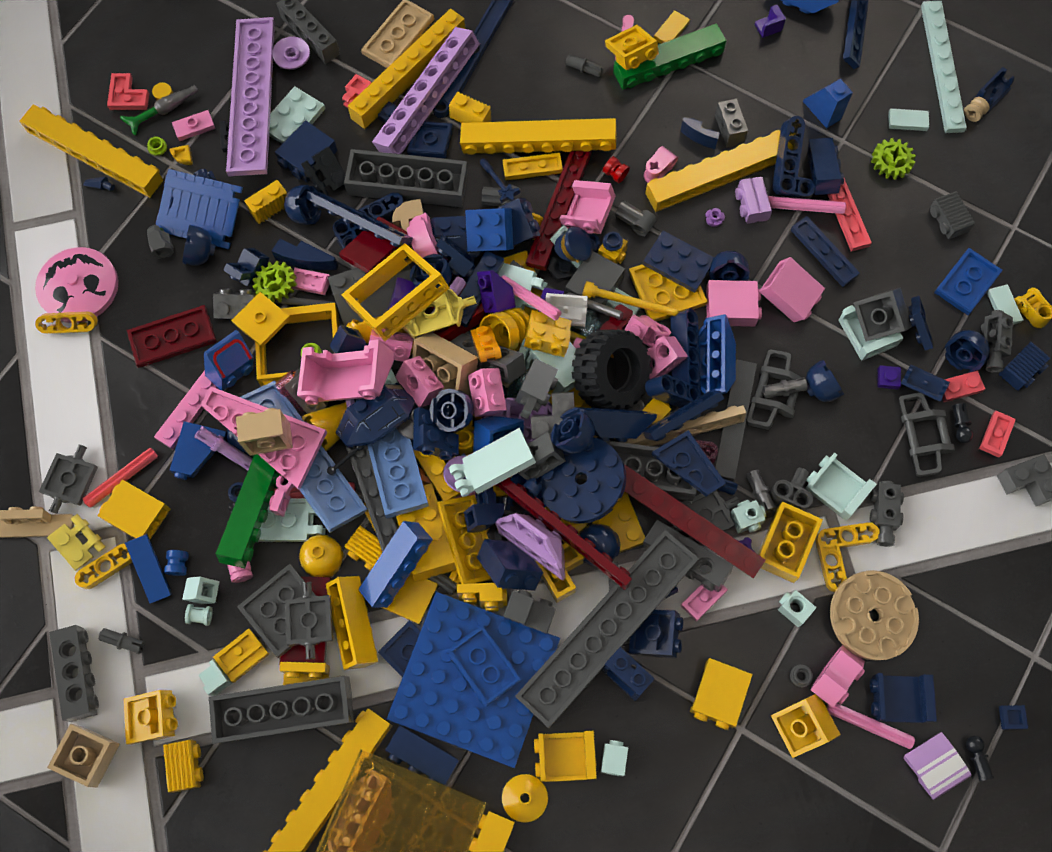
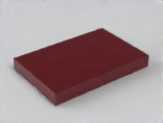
M381 217L376 218V220L408 235L407 231ZM363 230L339 252L341 259L368 273L399 247L391 245L388 239L375 237L372 231L367 232Z

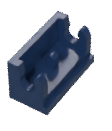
M1004 67L976 95V97H982L989 103L990 108L987 114L1011 90L1010 86L1014 82V76L1009 80L1004 77L1007 69Z
M913 365L909 366L901 384L938 401H941L950 383Z

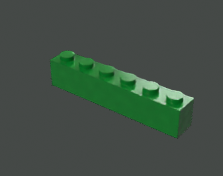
M716 23L659 44V54L653 60H646L640 63L635 69L625 70L615 60L613 73L622 90L633 88L642 82H649L661 75H668L677 69H684L696 62L700 63L707 58L719 56L724 52L727 40Z
M257 454L253 457L216 552L220 563L244 569L247 562L252 560L253 546L255 542L259 541L262 522L265 523L267 520L269 502L272 495H275L276 479L278 476H282Z

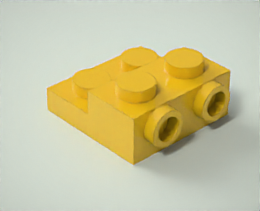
M638 25L605 40L606 47L616 55V62L625 70L635 69L640 63L646 60H653L659 54L657 40Z
M532 310L524 347L565 357L569 346L572 320L561 317L558 320H553L542 312Z
M495 583L457 584L459 600L465 603L475 604L477 600H480L481 608L489 612H497L499 608H503V606L508 604L507 589L497 588Z
M157 690L123 698L126 744H136L175 736L178 721L173 714L176 697L172 694V690Z

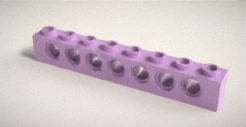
M454 28L372 141L379 152L401 154L480 45L472 30Z

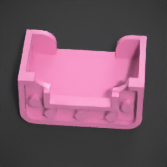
M370 340L369 346H364V351L332 354L328 350H323V353L319 354L314 352L313 347L303 348L297 396L310 405H316L318 402L358 398L373 400L381 394L394 363L395 353L380 340Z

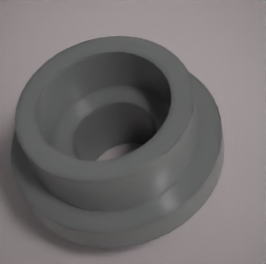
M796 665L790 671V679L797 687H807L813 680V673L806 665ZM798 672L804 674V680L798 679Z

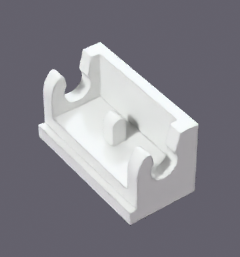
M546 293V302L561 311L559 317L572 320L571 326L585 327L588 296Z

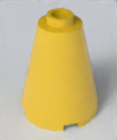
M346 402L302 416L304 422L306 421L327 431L322 443L325 451L329 450L340 439L336 434V430L347 409Z

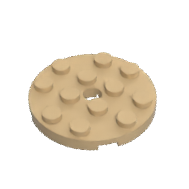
M869 570L848 577L836 589L830 606L831 624L837 638L851 653L867 660H887L902 654L914 641L919 625L918 608H915L910 596L912 595L911 592L899 579L882 571ZM872 609L876 610L879 614L877 621H872L869 611Z

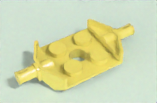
M448 289L401 329H404L413 339H416L417 336L454 324L460 327L463 309L477 304L473 295L462 299L452 289ZM429 307L436 308L432 314H426L425 310Z

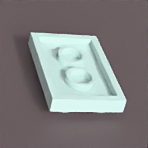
M294 86L270 114L269 136L283 144L305 120L313 124L326 109L325 105Z

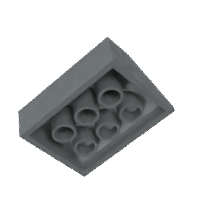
M409 264L360 304L373 318L382 316L387 312L397 277L412 281L410 279L411 269ZM359 268L327 277L344 326H347L348 322H351L352 319L360 322L364 321L341 295L367 274Z

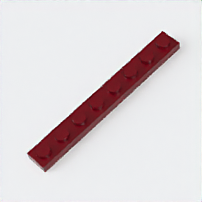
M582 150L570 151L540 225V236L535 238L526 260L527 267L546 271L555 248V244L550 239L562 226L560 216L567 215L575 195L572 188L574 180L581 181L593 150L588 152Z
M624 464L626 470L624 492L751 578L756 576L766 561L764 558Z
M511 477L496 484L498 488L540 520L551 531L557 532L562 540L621 588L626 590L630 586L632 581L631 574L624 567L620 566L618 568L612 563L613 559L605 552L601 554L595 549L596 546L592 541L587 538L582 539L578 535L579 532L572 525L568 524L566 526L560 521L561 518L556 512H549L545 509L544 503L540 499L529 496L525 487L519 483L517 485L510 480Z

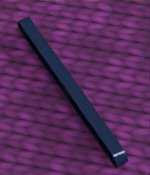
M492 0L474 31V35L480 44L477 47L479 51L472 54L434 107L433 114L436 117L445 118L449 115L450 102L457 92L461 94L514 0ZM439 105H444L446 109L444 111H438L436 110V107Z

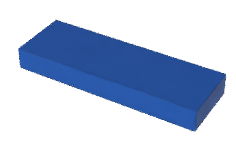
M148 534L125 542L149 603L172 595Z

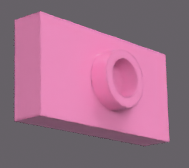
M208 110L172 122L179 141L216 129Z
M294 268V274L297 277L294 281L297 283V286L292 287V289L321 295L326 294L330 284L327 278L330 277L329 274Z

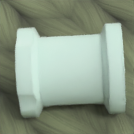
M188 604L185 612V623H204L205 626H209L213 614L212 607L202 608Z

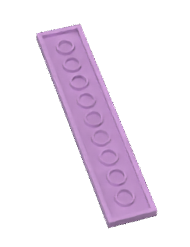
M273 17L236 20L226 166L228 176L267 174L273 70L272 53L275 30Z

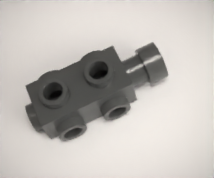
M993 310L991 315L985 316V323L981 324V331L988 341L990 349L989 358L986 361V371L993 373L1002 372L1004 369L1002 357L1011 355L1013 317L1002 310Z
M892 481L879 482L870 494V501L874 502V509H871L870 522H874L879 529L877 545L884 547L895 545L893 530L896 531L903 524L904 518L903 513L900 512L904 494L901 492V485L894 484ZM891 512V517L887 516L886 513Z

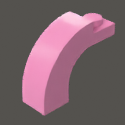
M425 212L409 221L407 233L408 236L413 237L411 245L414 251L422 258L432 254L442 255L438 252L430 217Z

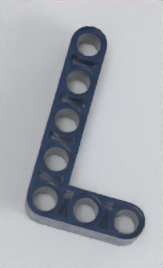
M692 308L681 311L676 316H671V336L676 337L688 357L672 370V376L664 374L645 383V389L649 397L678 408H682L701 396L698 316Z

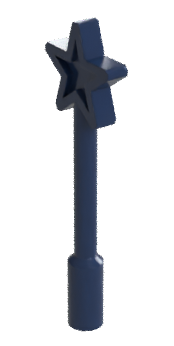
M485 158L481 159V166L502 189L498 190L499 195H501V203L507 200L514 201V196L520 194V189H512L511 184L506 187L493 171L490 163Z

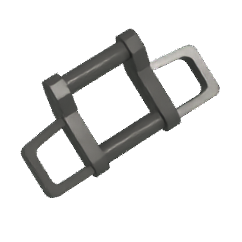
M772 349L768 350L764 365L760 370L761 377L755 397L751 399V408L747 418L749 426L769 430L777 413L788 418L794 417V406L798 392L790 393L785 405L778 401L764 399L762 389L764 385H767L769 377L786 381L802 378L790 371V353ZM771 358L786 359L785 370L770 367ZM756 408L772 411L768 422L753 420Z
M923 393L900 396L901 419L906 427L911 448L909 453L910 457L913 458L917 477L939 474L942 470L940 454L955 451L954 444H951L945 421L947 417L946 411L930 410ZM919 399L925 411L907 414L904 402ZM936 420L942 443L919 447L914 422ZM936 454L937 468L925 471L920 470L917 457Z

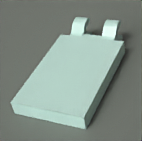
M506 263L503 264L498 273L500 277L505 275L530 292L532 287L543 291L544 287L548 284L543 282V279L537 278V273ZM514 295L516 308L524 310L526 306L537 310Z
M518 428L462 459L463 464L451 465L449 471L451 475H454L456 480L454 484L457 491H460L461 496L465 497L474 490L477 494L535 464L536 461L521 429Z
M290 498L284 517L275 515L269 510L270 506H268L267 520L265 523L262 522L260 527L261 535L258 542H305L309 539V536L325 535L326 528H323V525H313L314 515L317 516V514L305 498Z

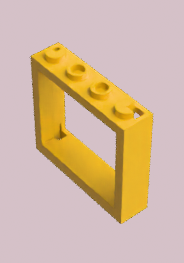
M404 243L341 295L349 306L385 342L450 289V287L435 268ZM412 261L429 275L425 281L377 320L360 305Z
M335 303L281 308L291 318L286 324L332 319L333 338L339 328V313ZM255 342L257 381L261 387L272 381H275L278 385H285L294 378L296 371L267 374L266 344L261 347Z

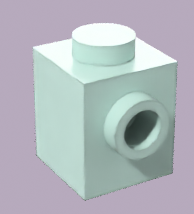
M204 577L187 578L182 600L198 604L215 603L220 581Z

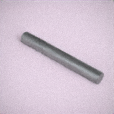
M568 292L566 295H576V294H573V293ZM587 299V308L619 320L623 317L622 311Z

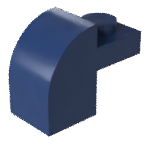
M243 248L238 262L226 263L223 271L230 274L231 279L250 286L254 284L253 278H258L256 271L261 272L262 265L266 268L270 257L255 248Z
M493 486L479 494L475 492L477 504H473L464 511L467 532H483L493 526L498 519L502 518L504 503L496 504V493L493 490Z

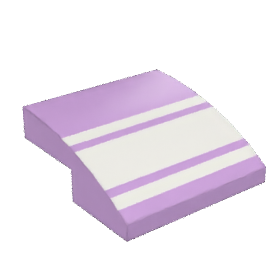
M942 732L904 755V760L919 777V783L933 800L972 775L960 755Z

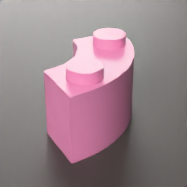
M842 645L819 674L811 691L832 708L837 703L842 704L849 695L847 691L853 680H859L864 674L865 670L863 667L865 661Z

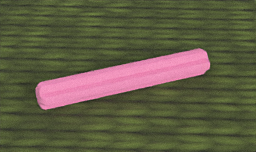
M768 196L771 208L844 214L846 209L845 202Z
M505 275L501 276L513 287L515 296L553 320L559 319L561 311Z
M838 703L833 708L829 704L827 705L830 715L903 747L911 749L915 743L913 736Z

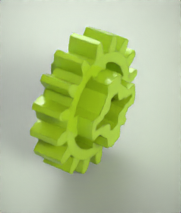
M893 138L889 142L884 139L881 144H877L872 153L871 163H876L874 170L879 169V175L885 173L887 179L890 175L893 176L894 180L898 175L903 178L905 174L910 173L915 164L914 159L916 155L911 154L913 148H907V142L901 144V139H898L897 142H894Z
M276 261L274 265L268 262V267L265 268L262 265V271H256L258 278H253L255 283L253 289L256 291V294L261 292L273 303L276 299L281 303L282 297L288 299L287 294L289 292L294 293L292 287L297 286V283L294 281L297 277L293 269L287 266L285 262L280 264L279 261Z

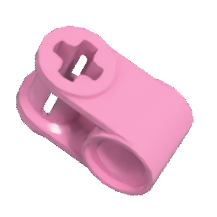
M661 146L647 161L644 180L649 183L652 179L662 178L674 167L678 157Z
M639 316V318L651 324L643 340V343L649 348L656 345L655 341L660 337L670 336L671 331L666 326L659 324L649 316Z

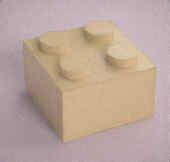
M269 408L260 413L246 412L242 416L236 417L238 442L250 456L293 448L290 423L280 409Z
M70 724L47 768L86 787L97 788L120 744L82 726Z

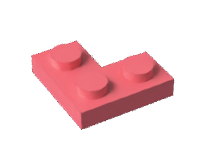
M112 73L107 106L109 110H147L149 92L147 89H131L133 77L130 73Z

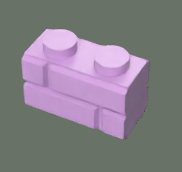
M763 177L739 181L738 188L735 189V196L741 202V217H745L747 224L767 221L771 216L772 209Z

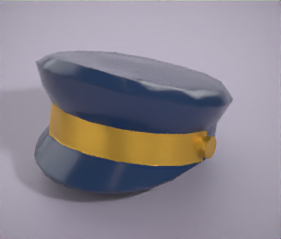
M573 226L567 230L566 234H562L556 239L555 251L559 257L566 261L580 262L591 256L593 245L586 231Z

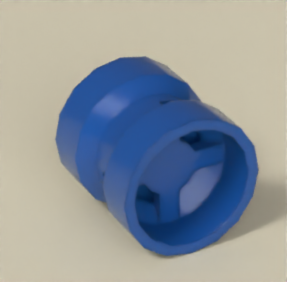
M181 550L166 551L168 562L164 567V574L172 576L186 575L187 567L185 562L188 560L189 553Z

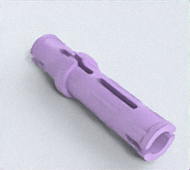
M200 427V430L195 435L196 439L210 446V450L221 453L247 471L249 470L253 458L223 440L224 437L221 435L217 436L205 427Z

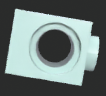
M795 590L791 594L787 592L780 599L779 602L782 605L778 608V611L799 627L817 607ZM791 602L799 605V612H794L791 609Z
M610 740L609 744H604L600 773L622 777L625 775L628 747H623V742Z

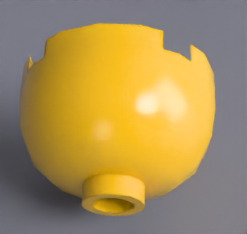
M318 534L310 537L303 543L299 553L301 567L308 575L313 577L333 576L341 568L340 565L344 558L342 547L334 538L328 535Z

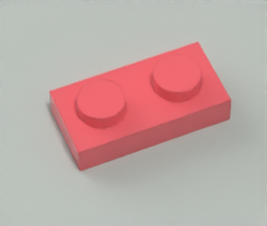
M978 371L944 379L950 383L942 399L944 402L983 392L985 387Z
M995 411L992 414L979 449L996 457H1001L1016 419Z

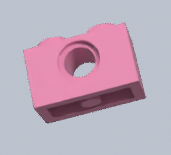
M420 356L405 360L395 376L420 408L430 405L432 399L436 398L439 394L438 392L444 388V385Z

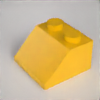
M816 694L771 715L792 758L841 735L823 700Z

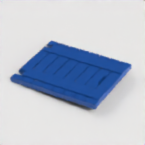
M168 169L156 225L171 235L186 239L189 225L198 226L209 232L212 237V244L229 249L230 243L224 241L226 236L232 237L240 199L234 198L235 192L242 194L243 187Z

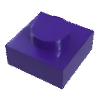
M880 365L878 367V388L899 389L901 387V367Z

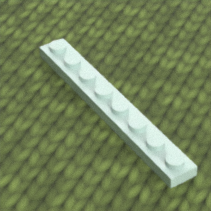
M925 1L922 3L921 9L945 133L965 132L967 127L942 1Z

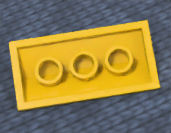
M475 495L437 502L461 584L483 583L492 580L477 558L484 539H488L486 530L483 532H467L464 511L473 504H477Z

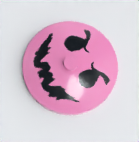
M85 247L70 248L54 255L44 264L36 280V296L40 305L47 313L88 311L94 313L97 317L113 302L118 290V275L109 259L99 251ZM62 318V322L72 323L69 318ZM85 318L82 321H78V323L85 322L88 320L87 318Z

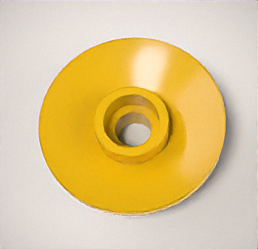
M528 774L515 776L504 787L502 793L503 807L506 813L518 822H531L538 819L547 807V790L544 784L535 776ZM524 793L529 795L527 803H523L520 800L521 795Z

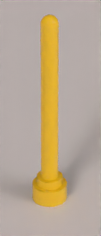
M586 281L582 296H588V299L597 296L670 316H676L679 313L676 308L599 289L598 286L589 281Z

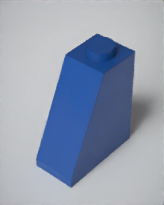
M839 79L808 96L803 102L827 129L842 119L853 92Z
M183 422L170 471L174 474L175 478L187 480V477L194 478L215 453L210 450V446L195 438L197 431L202 427L201 425ZM203 426L213 434L221 435L224 437L223 440H226V431Z

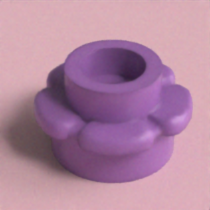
M718 208L708 210L705 215L707 217L706 222L711 227H718L725 219L724 213Z

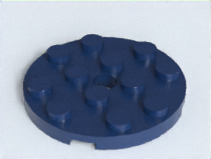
M593 438L592 444L579 453L573 454L563 451L566 461L539 477V483L542 482L540 493L544 503L551 511L556 512L560 518L567 522L584 524L605 517L613 510L612 508L619 498H622L625 490L626 470L621 457L611 445L601 439ZM581 474L587 475V481L584 484L579 485L576 482Z

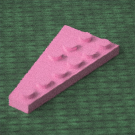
M211 386L201 403V406L236 437H238L236 417L242 416L246 412L260 413L269 409ZM285 415L291 427L293 448L257 455L300 491L327 431Z

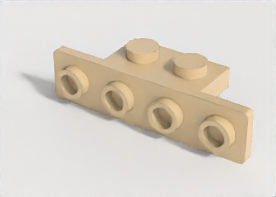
M38 506L30 507V510L9 507L8 510H0V538L48 537L63 524L72 529L74 523L71 521V518L74 515H51L43 507Z

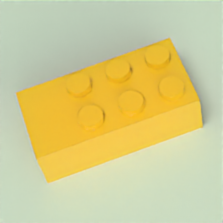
M432 483L423 485L429 504L428 507L396 516L399 527L403 521L418 522L433 539L427 551L416 564V568L412 571L415 582L456 570L455 560L437 506V498Z

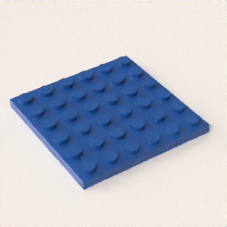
M436 592L387 720L515 768L533 717V713L515 696L553 655L560 638ZM482 624L522 678L519 683L486 707L446 652L447 649Z

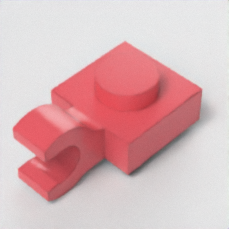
M355 74L345 86L347 93L342 97V100L345 101L343 106L348 108V105L372 82Z

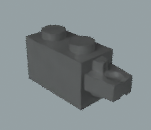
M536 358L534 359L515 399V402L524 405L520 416L528 419L532 410L538 412L542 405H547L551 397L548 391L549 389L553 391L558 381L555 378L558 369Z

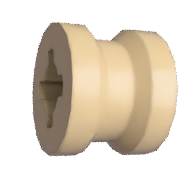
M975 97L971 104L964 108V115L970 121L977 122L989 111V103L982 97Z

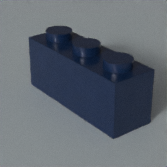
M833 138L809 139L807 157L812 181L815 185V195L839 193L840 185L844 184V174L840 173L841 160L837 159L838 147L834 146Z
M402 726L398 727L386 748V751L390 753L388 758L398 764L403 760L410 765L408 768L410 771L419 776L422 772L430 776L428 781L439 788L441 784L448 785L460 763L458 759Z

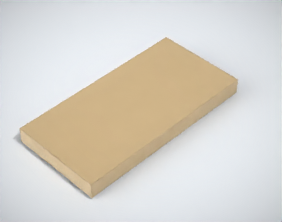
M402 0L361 49L362 54L388 68L419 39L435 19L434 15L408 0Z

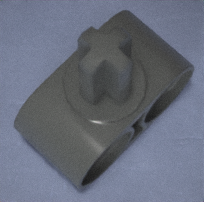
M799 467L791 482L787 480L777 481L770 490L772 501L779 505L783 501L806 511L813 502L812 494L803 488L809 472ZM777 488H782L786 495L778 494ZM796 498L804 499L805 505H800Z

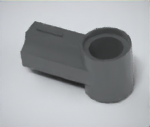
M511 185L512 189L519 188L517 186ZM483 187L482 205L503 206L511 201L507 200L501 203V195L498 190H502L501 188ZM521 189L520 194L514 196L515 200L521 198Z
M626 201L621 202L615 212V217L629 224L635 233L643 237L647 235L657 221L656 216L648 210L641 211Z

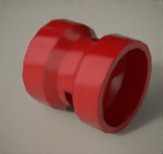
M612 156L605 164L603 173L607 176L611 175L614 181L621 183L629 173L630 167L626 164H621L619 159Z

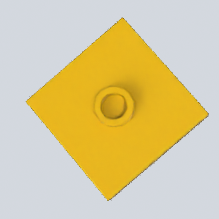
M259 292L231 321L259 346L263 347L291 318L264 294Z

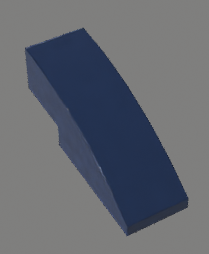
M279 239L272 249L275 260L281 263L285 262L289 266L321 271L336 270L338 268L335 257L303 241H300L296 247Z

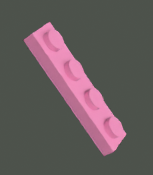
M205 371L154 436L172 450L178 443L183 422L193 423L204 408L201 406V403L210 386L219 389L205 376Z

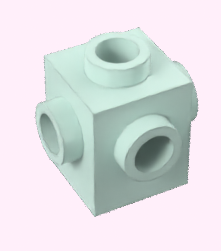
M745 500L737 504V508L732 509L730 516L735 523L738 534L749 530V533L755 532L762 528L761 525L766 520L765 510L762 505L758 504L757 500L753 502Z

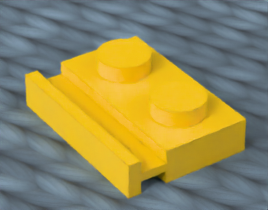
M249 628L213 656V658L229 677L230 681L235 683L266 658L269 652Z

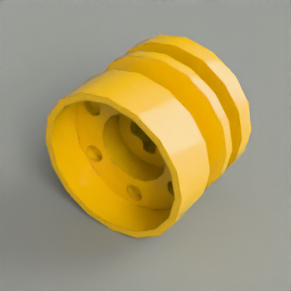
M515 307L483 317L479 326H491L499 346L518 351L523 339L526 337L529 315L524 310Z

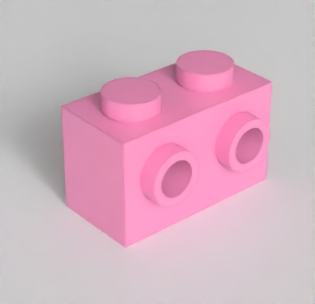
M483 368L468 375L475 417L493 416L507 410L499 368Z

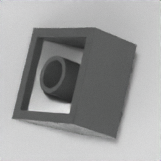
M901 288L854 302L865 341L903 332L912 327Z

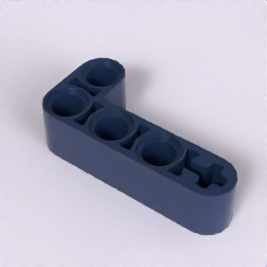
M794 116L786 120L781 126L772 187L776 195L802 199L813 194L815 185L808 178L798 177L805 131V121L800 116ZM788 142L793 146L792 151L788 148ZM785 162L790 165L789 170L785 168ZM782 181L787 185L786 190L782 187ZM801 185L805 187V193L801 191Z
M390 193L358 211L374 219L381 217L391 222L395 209L404 202L400 194ZM343 218L333 224L336 240L342 250L363 231L358 228V224L347 223L343 221Z

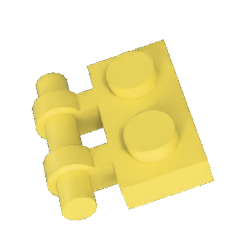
M78 514L71 518V521L76 525L74 528L70 529L66 524H63L47 537L75 571L94 557L89 552L93 546L98 552L106 547L101 542L102 538L98 534L95 535L89 528V523L86 519L83 520ZM80 532L88 539L85 544L76 536Z

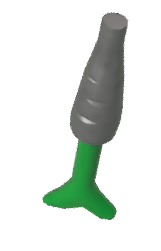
M193 85L188 89L160 98L155 102L154 107L138 116H120V119L131 126L132 134L136 136L141 122L158 113L161 115L169 113L199 91Z

